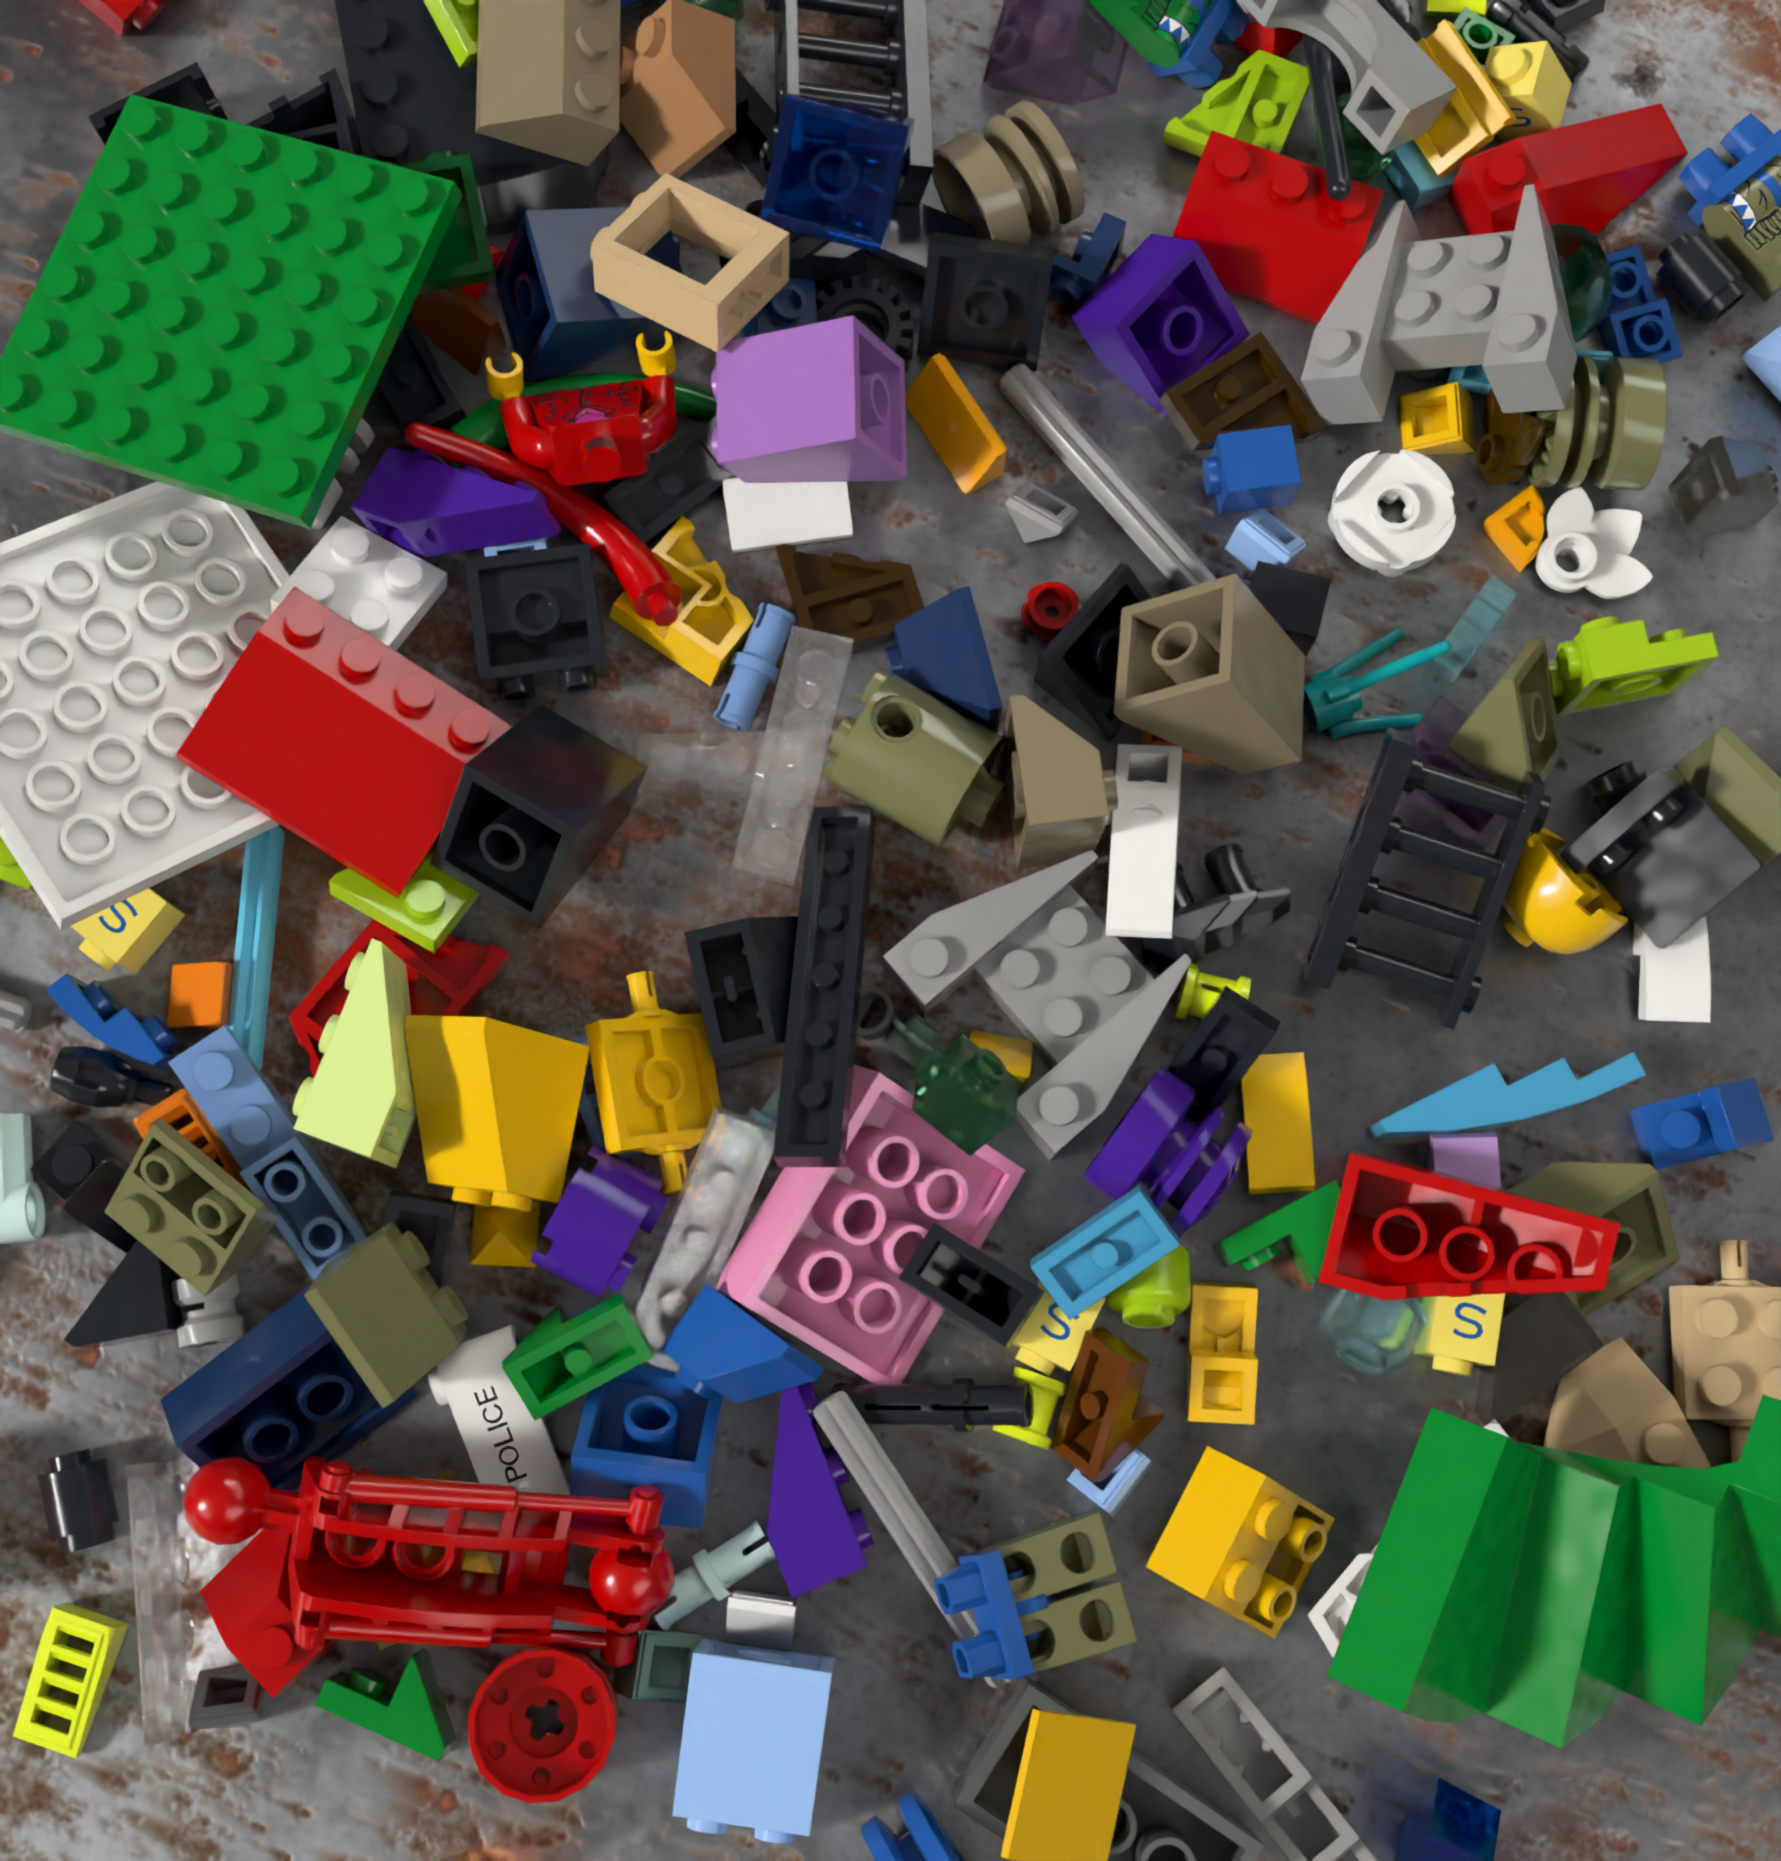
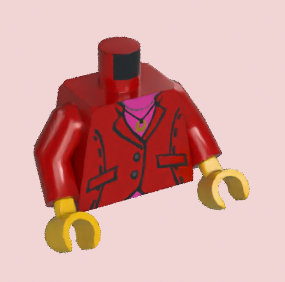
M668 331L664 332L666 344L657 351L647 350L644 334L638 335L636 347L641 369L649 376L644 382L643 379L531 395L527 396V398L520 396L524 389L523 362L520 356L514 352L511 353L512 372L499 373L494 370L491 358L488 357L485 362L487 391L496 400L503 401L499 404L498 408L514 455L518 460L543 470L546 469L560 486L608 482L616 478L636 476L647 472L650 453L657 452L674 436L677 428L674 380L668 376L675 370L677 365L671 334Z

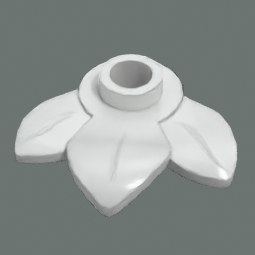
M1579 486L1567 491L1555 500L1547 514L1548 538L1542 543L1535 558V566L1540 579L1548 587L1559 592L1572 593L1585 588L1604 599H1620L1640 591L1651 581L1653 575L1642 563L1628 555L1638 539L1642 514L1638 511L1626 509H1607L1594 512L1592 503L1582 487ZM1565 556L1569 558L1574 564V571L1567 572L1559 567L1556 557Z

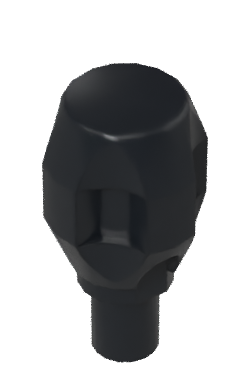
M78 1046L60 1049L51 1073L49 1088L52 1092L72 1102L95 1108L121 1107L123 1104L133 1106L134 1102L155 1106L171 1096L173 1084L142 1077V1071L135 1070L133 1065L110 1052Z

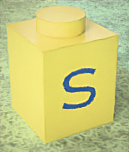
M1548 41L1490 47L1484 71L1517 118V121L1511 126L1507 125L1497 133L1502 141L1513 140L1518 137L1560 128L1572 83Z
M150 887L70 927L85 938L78 948L101 967L110 971L117 963L137 974L184 918L185 914Z
M1038 1279L1036 1286L1041 1288L1044 1294L1012 1344L1020 1348L1015 1357L1017 1361L1050 1377L1055 1367L1065 1372L1071 1371L1079 1354L1085 1331L1091 1330L1106 1299H1100L1069 1320Z
M1505 1293L1481 1294L1467 1297H1423L1414 1354L1433 1357V1370L1472 1377L1473 1366H1495Z

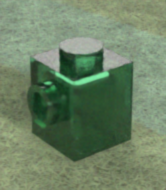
M963 1034L945 1050L940 1048L933 1049L918 1065L914 1074L917 1084L911 1110L969 1156L973 1155L1015 1120L1020 1080L1006 1070L1003 1062L996 1054L988 1049H980Z

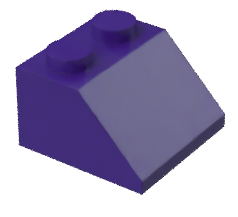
M1152 233L1071 317L1099 362L1165 417H1169V415L1159 402V399L1166 391L1241 345L1250 335L1197 241Z

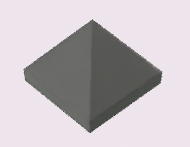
M243 1665L199 1671L188 1719L190 1729L237 1728L258 1721L264 1688Z

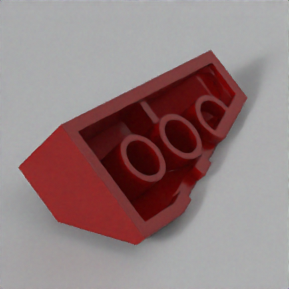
M1355 1150L1349 1154L1318 1282L1381 1300L1437 1296L1467 1297L1503 1293L1533 1294L1599 1291L1605 1289L1621 1223L1426 1167Z

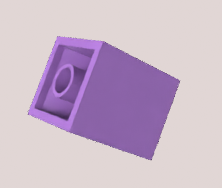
M852 315L731 340L719 353L716 352V368L713 369L711 374V386L717 402V427L712 432V448L717 464L745 483L897 481L907 479L904 360L855 316Z

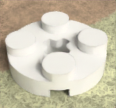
M1403 449L1400 450L1399 454L1389 452L1379 454L1381 450L1374 451L1355 460L1340 478L1334 490L1331 510L1328 514L1329 528L1335 534L1336 540L1342 549L1359 564L1372 570H1378L1379 573L1389 577L1400 576L1407 570L1419 568L1431 561L1449 539L1456 520L1452 501L1454 491L1446 473L1434 461L1423 454ZM1398 499L1405 504L1402 516L1407 521L1403 523L1393 521L1390 523L1382 518V509L1377 503L1383 500L1387 504H1392Z

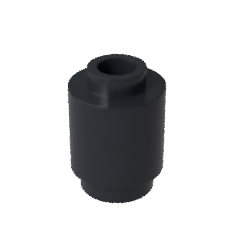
M1687 232L1681 234L1658 256L1663 266L1656 273V277L1693 318L1701 316L1709 325L1731 310L1748 292V289L1740 281L1743 277L1741 271L1705 232L1698 234L1694 238Z
M90 1448L50 1458L51 1472L38 1475L37 1477L50 1538H58L61 1554L86 1549L116 1539L113 1523L120 1519L107 1459L101 1458L92 1461Z

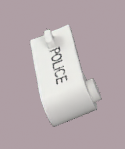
M513 1324L462 1342L458 1348L427 1373L431 1390L440 1407L447 1404L450 1405L479 1483L515 1485L517 1491L570 1495L569 1484L543 1417L534 1421L502 1368V1361L522 1342Z

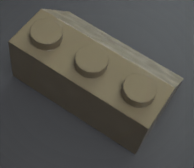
M479 0L475 132L589 166L619 132L620 0Z
M1025 695L1010 696L1002 735L1004 737V744L1000 753L1004 780L1007 783L1006 794L1017 869L1058 864L1090 850L1095 852L1099 840L1106 837L1105 825H1111V810L1118 808L1117 786L1113 770L1102 771L1100 752L1097 748Z

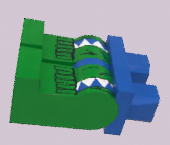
M1088 0L1140 56L1149 61L1147 66L1156 77L1177 74L1192 89L1214 84L1224 67L1222 60L1210 48L1213 41L1215 40L1218 45L1233 42L1241 36L1250 20L1237 0Z

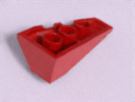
M1662 103L1518 137L1464 159L1447 193V198L1467 236L1514 231L1525 185L1534 184L1554 236L1559 267L1561 268L1571 255L1587 241L1593 240L1601 233L1612 219L1632 202H1636L1683 161L1688 152Z

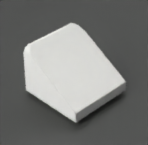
M736 1589L728 1598L726 1617L727 1640L733 1643L781 1650L790 1649L793 1641L798 1601H795V1597Z

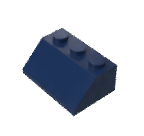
M310 1284L165 1395L160 1401L176 1447L198 1467L201 1468L218 1458L241 1457L258 1465L270 1481L272 1488L294 1491L301 1486L304 1461L312 1455L325 1458V1463L333 1461L415 1397L417 1392L414 1386H412L385 1408L381 1407L304 1297V1294L311 1286Z

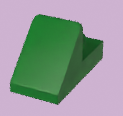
M1334 1180L1212 1244L1223 1267L1225 1268L1241 1261L1247 1272L1280 1255L1281 1253L1275 1242L1281 1239L1305 1283L1318 1281L1341 1191L1338 1182Z
M619 1293L570 1320L561 1306L553 1309L502 1361V1368L535 1421L648 1361L654 1355L652 1345L624 1297Z
M424 1648L411 1656L394 1695L386 1691L389 1685L387 1680L375 1673L357 1667H352L349 1674L340 1671L325 1680L315 1706L438 1762L451 1752L457 1738L429 1655Z

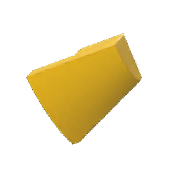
M681 516L652 550L681 589L682 599L676 608L678 611L676 621L668 626H658L654 619L641 618L636 613L625 591L614 602L609 618L711 687L732 659L734 652L740 647L750 631L754 619L741 599L729 592L725 581L726 576L716 560L707 562L692 538L695 527L691 521Z

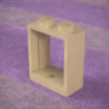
M665 173L646 192L639 193L634 198L630 207L609 227L602 228L591 243L590 251L591 260L593 261L595 292L719 353L789 281L790 233ZM670 230L730 261L706 285H703L644 255Z

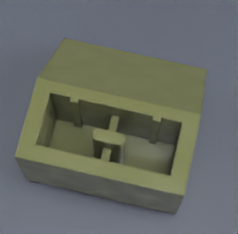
M162 1118L155 1121L150 1127L104 1211L205 1297L254 1259L278 1219L262 1201Z

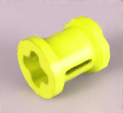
M1190 963L1182 977L1174 1018L1184 1020L1188 1015L1202 1018L1225 986L1248 1000L1251 978L1241 975L1236 981L1199 972L1198 965Z
M1014 1367L1011 1376L1015 1380L1014 1385L1029 1383L1033 1390L1034 1415L1032 1424L1029 1427L993 1425L992 1430L1049 1450L1052 1440L1047 1436V1432L1059 1397L1066 1396L1069 1385L1023 1368Z

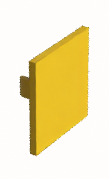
M1032 1709L1000 1857L1016 1861H1108L1136 1724Z

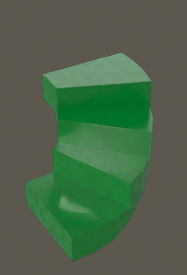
M1766 1395L1762 1396L1739 1461L1704 1469L1642 1464L1523 1443L1431 1408L1327 1676L1403 1713L1429 1722L1458 1723L1487 1714L1561 1749L1590 1728L1623 1692L1702 1726L1733 1680L1760 1629L1781 1637V1400Z

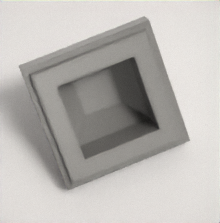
M1026 482L1009 496L1005 504L1024 543L1061 534L1076 519L1079 513L1076 510L1077 508L1031 482Z

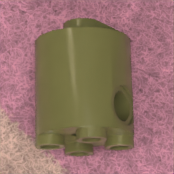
M879 668L862 695L861 701L867 705L857 721L849 716L845 717L833 735L828 750L834 753L824 770L823 776L830 779L832 785L940 848L951 837L962 820H968L981 828L994 811L1007 786V783L990 774L1004 744V737L897 674H890L884 669Z

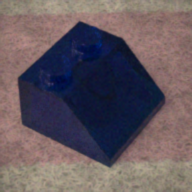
M787 93L760 219L779 228L880 254L887 242L915 119L854 103Z

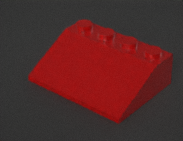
M294 586L258 629L177 751L176 759L399 899L436 848L465 764L513 726Z

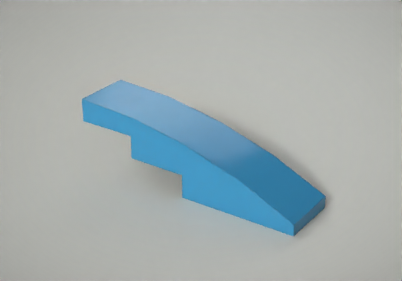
M1632 1052L1577 1080L1565 1058H1562L1507 1086L1495 1063L1376 1122L1367 1127L1373 1139L1430 1138V1134L1469 1133L1501 1128L1568 1109L1647 1074L1635 1053Z

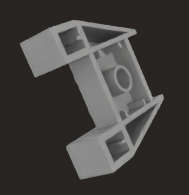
M1525 185L1514 231L1423 240L1406 201L1397 200L1316 326L1312 336L1301 382L1325 425L1382 422L1396 371L1482 365L1502 413L1566 409L1577 354L1554 236L1535 185Z
M1093 850L932 914L883 956V970L924 1017L972 976L1053 1067L1016 1099L1008 1111L1011 1117L1050 1161L1091 1126L1105 1111L1192 961L1185 953L1160 976L1154 979L1116 936H1106V924L1074 890L1094 870L1098 855Z

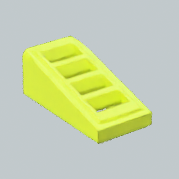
M68 1602L53 1606L40 1640L13 1737L73 1758L80 1757L129 1623ZM70 1635L93 1642L92 1654L66 1646ZM60 1660L86 1668L84 1680L57 1671ZM51 1685L79 1694L77 1705L74 1706L48 1697ZM43 1710L72 1720L69 1733L37 1723L41 1711Z

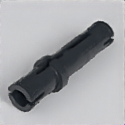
M956 1378L952 1385L834 1384L831 1394L839 1391L847 1393L866 1424L952 1425L956 1432H972L975 1425H1020L1021 1427H1029L1032 1424L1034 1415L1033 1390L1029 1383H1022L1020 1385H975L972 1378ZM878 1404H919V1405H878Z

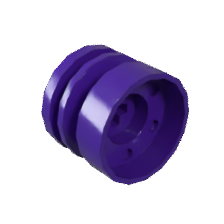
M1160 1066L1081 1178L1114 1202L1131 1191L1138 1183L1149 1190L1147 1195L1158 1210L1165 1202L1174 1208L1166 1221L1180 1238L1186 1230L1198 1221L1203 1220L1210 1213L1227 1190L1240 1169L1244 1149L1253 1131L1243 1123L1238 1122L1219 1144L1211 1137L1224 1118L1226 1111L1217 1106L1196 1126L1188 1122L1184 1118L1193 1102L1196 1090Z

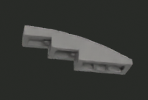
M1224 1667L1219 1669L1172 1709L1173 1713L1289 1861H1377L1360 1840L1357 1833L1316 1784L1311 1774Z

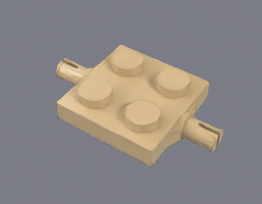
M1725 1240L1718 1241L1720 1245L1721 1280H1716L1703 1286H1669L1674 1398L1685 1419H1706L1721 1426H1729L1731 1462H1736L1740 1459L1762 1396L1766 1395L1781 1400V1287H1770L1756 1280H1749L1748 1241Z

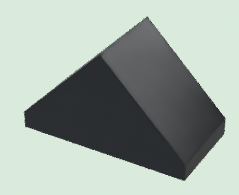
M935 1222L899 1276L901 1281L959 1321L1008 1349L1044 1294V1291Z
M137 1240L64 1340L73 1347L101 1348L177 1333L176 1329L182 1322L181 1308L173 1303L170 1283L180 1279V1275Z

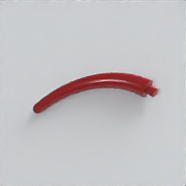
M415 422L408 425L404 436L408 444L415 448L440 456L463 467L473 466L488 474L493 480L513 485L515 481H520L539 490L546 497V506L554 518L581 541L590 544L592 551L619 581L633 604L636 613L641 618L654 619L658 626H668L676 621L678 618L676 608L682 599V592L677 582L652 550L628 527L599 504L571 486L558 485L549 473L518 460L517 457L494 447L423 423Z

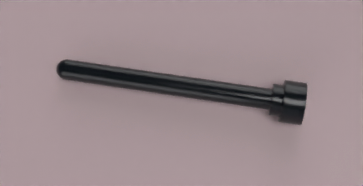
M1302 33L1326 190L1330 199L1341 202L1350 196L1352 185L1329 48L1317 39Z

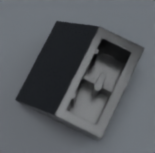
M798 916L744 918L684 932L711 1055L717 1069L784 1054Z

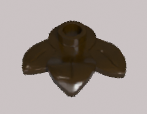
M1490 388L1486 398L1483 417L1485 435L1480 440L1477 448L1476 464L1487 484L1502 486L1508 481L1517 482L1522 478L1528 464L1537 453L1547 424L1538 416L1530 415V412L1502 413L1492 388Z

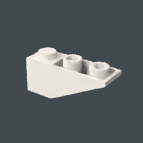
M1118 744L1115 771L1118 808L1114 809L1112 813L1106 936L1172 939L1181 805L1182 747Z

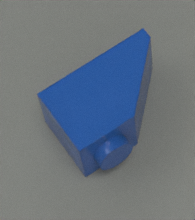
M707 1283L660 1348L661 1351L681 1366L675 1374V1378L705 1399L715 1390L733 1402L740 1403L816 1381L825 1370V1368L744 1307Z

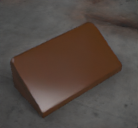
M461 287L417 295L410 314L419 330L473 375L478 376L482 374L486 369V359L490 357L493 362L507 347L498 318Z

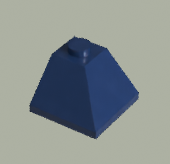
M970 586L956 589L894 624V646L885 648L890 674H897L998 733L1003 706Z

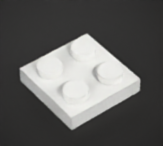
M340 516L270 599L271 614L295 586L397 651L447 588V572Z

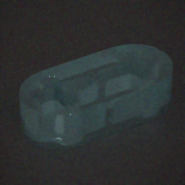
M1492 574L1444 641L1450 642L1451 650L1444 655L1430 660L1425 668L1451 685L1512 602L1518 590L1495 574Z

